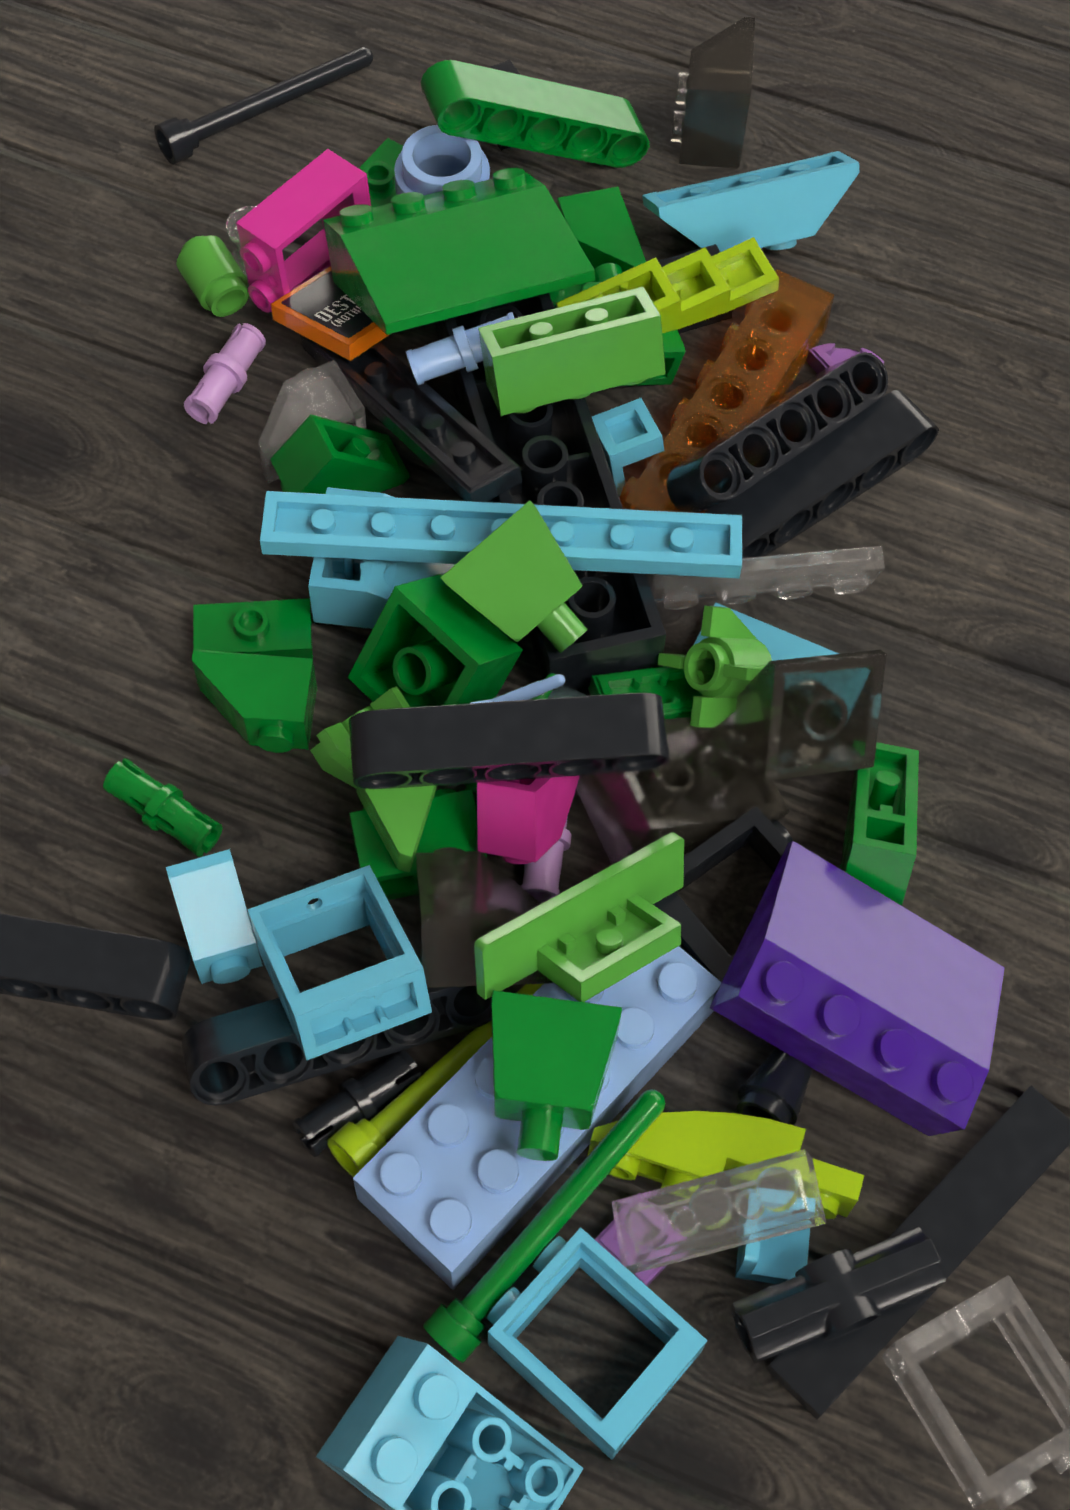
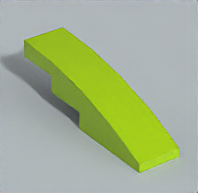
M753 237L714 256H711L706 247L663 267H661L655 257L557 302L556 306L559 308L644 287L661 315L662 333H666L729 312L776 292L779 288V277Z

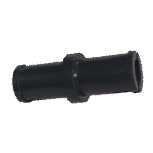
M405 1050L396 1052L357 1080L353 1077H348L338 1084V1093L301 1118L293 1120L292 1125L297 1134L301 1132L304 1134L299 1139L309 1153L314 1157L319 1156L328 1147L327 1140L346 1123L352 1122L357 1124L363 1118L368 1121L374 1118L378 1112L422 1076L421 1071L417 1070L414 1073L411 1071V1069L417 1066L415 1061Z

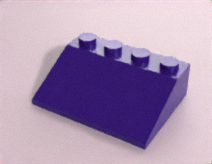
M791 841L784 850L711 1003L710 1009L925 1135L933 1136L966 1128L990 1068L1005 967L798 843Z

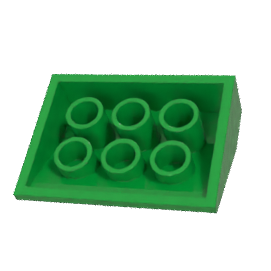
M520 168L498 170L493 173V179L477 183L470 180L448 182L442 186L443 191L427 195L418 192L398 194L391 199L392 203L373 208L364 204L348 206L340 210V216L323 220L334 283L386 335L595 281L593 266L548 189L543 183Z

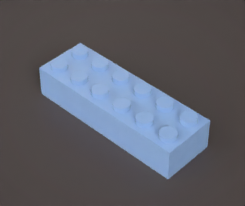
M678 946L585 1001L586 1003L622 1007L619 1031L590 1128L580 1130L562 1127L558 1158L553 1161L531 1160L518 1155L517 1144L521 1121L500 1119L494 1115L491 1037L353 1177L357 1199L454 1290L590 1144L594 1128L609 1124L714 1012V1010L710 1009V1006L721 982ZM550 979L533 994V996L578 1001Z

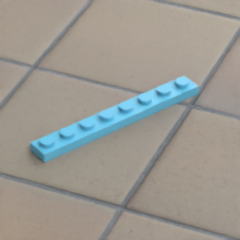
M266 491L260 545L262 554L457 564L525 504ZM535 505L573 570L740 578L742 569V515Z

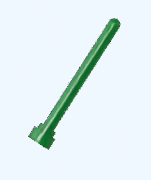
M650 1089L640 1095L462 1301L455 1298L448 1307L441 1303L423 1324L424 1329L455 1359L464 1363L480 1345L482 1340L478 1335L486 1327L482 1321L484 1317L663 1112L665 1098L659 1091Z

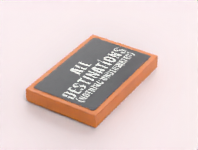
M331 266L271 303L274 321L350 361L390 335H386L334 283Z

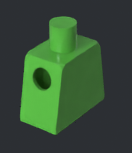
M530 500L440 577L447 586L516 642L520 641L537 626L558 652L561 653L587 631L584 624L565 603L582 587V584L538 509Z

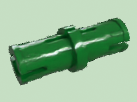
M124 758L122 763L118 761L106 775L103 788L107 793L112 794L133 808L135 812L142 816L143 824L151 830L158 831L161 829L182 843L183 846L192 851L197 857H202L204 852L207 854L219 840L223 829L222 824L203 814L192 806L191 803L183 799V792L173 784H162L127 758Z

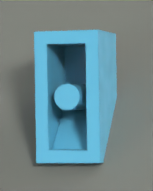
M230 849L166 867L201 984L210 981L218 984L235 982L246 977L251 969L263 966Z

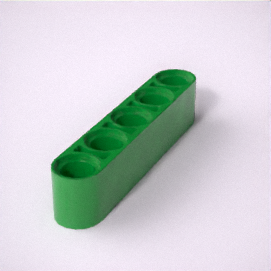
M444 60L435 63L426 70L421 79L422 92L439 129L451 136L616 168H624L637 163L646 155L649 149L650 141L630 102L623 97L456 60Z

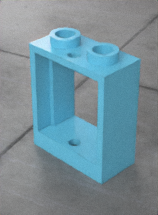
M370 865L247 909L259 953L306 1060L432 1013L423 966ZM319 898L317 902L308 904L310 900ZM370 925L387 958L386 961L304 992H299L284 956Z
M580 1227L568 1242L561 1236H558L545 1248L533 1265V1268L539 1272L538 1276L522 1293L515 1287H512L493 1307L487 1316V1319L493 1324L488 1331V1346L612 1460L697 1359L708 1340ZM579 1267L665 1344V1347L604 1419L516 1339Z

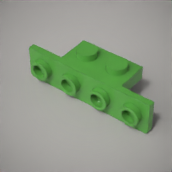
M671 832L477 939L474 944L477 994L487 1000L492 997L493 990L502 991L538 970L576 1000L585 1002L680 946L681 924L653 904L683 888L684 839Z

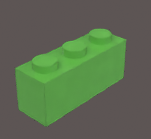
M644 287L478 328L487 387L501 416L511 413L530 412L538 406L566 399H581L593 392L621 385H636L645 379L666 374L661 315Z

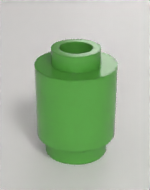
M209 235L196 236L184 244L177 258L176 266L201 306L219 317L231 315L241 309L249 298L248 279L224 242L217 236Z

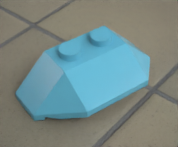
M840 151L697 184L642 195L643 205L701 248L716 244L720 252L754 237L760 248L784 250L794 247L798 239L811 237L817 233L860 173L859 162Z

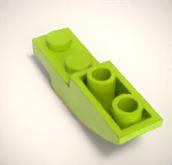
M708 1111L661 1113L608 1174L623 1180H635L636 1176L639 1175L662 1183L661 1189L667 1194L692 1202L699 1201L701 1196L713 1200L723 1176L734 1180L733 1186L749 1195L751 1191L765 1194L775 1193L785 1197L818 1202L817 1217L824 1219H835L837 1214L847 1217L858 1201L864 1179L862 1174L799 1154L806 1131L805 1128L767 1118ZM618 1121L594 1128L588 1155Z

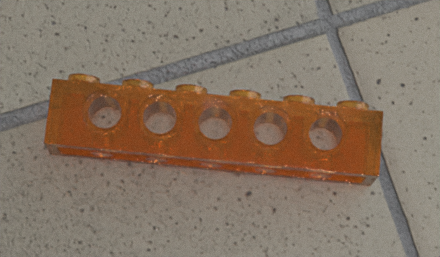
M776 269L775 272L779 277L778 291L747 303L744 313L745 318L741 324L733 322L730 325L721 344L720 352L722 353L716 362L709 359L703 366L696 382L697 391L691 400L684 397L679 402L671 419L670 427L672 429L667 437L663 438L665 451L647 457L644 463L646 468L640 478L632 476L625 484L619 497L623 509L682 512L674 506L667 492V479L670 472L677 465L787 393L806 363L809 350L816 347L827 329L834 294Z

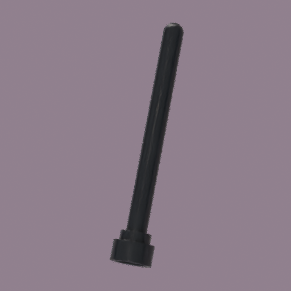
M359 47L191 122L187 118L179 120L176 117L161 122L154 127L159 148L168 162L174 165L193 156V150L199 147V141L368 67L373 62V53L367 47Z

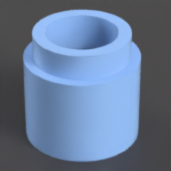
M438 125L422 128L406 140L396 160L394 170L396 195L407 192H418L427 195L443 191L442 186L448 182L470 180L477 183L490 179L489 162L481 150L478 141L445 134L439 129Z

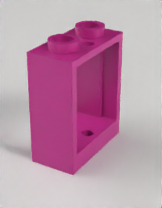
M327 149L236 222L241 244L240 256L245 263L249 282L248 293L259 309L266 313L272 312L271 303L331 266L325 228L285 261L282 250L321 218L323 222L324 219L340 216V210L352 205L364 204L371 206L368 178L365 172Z

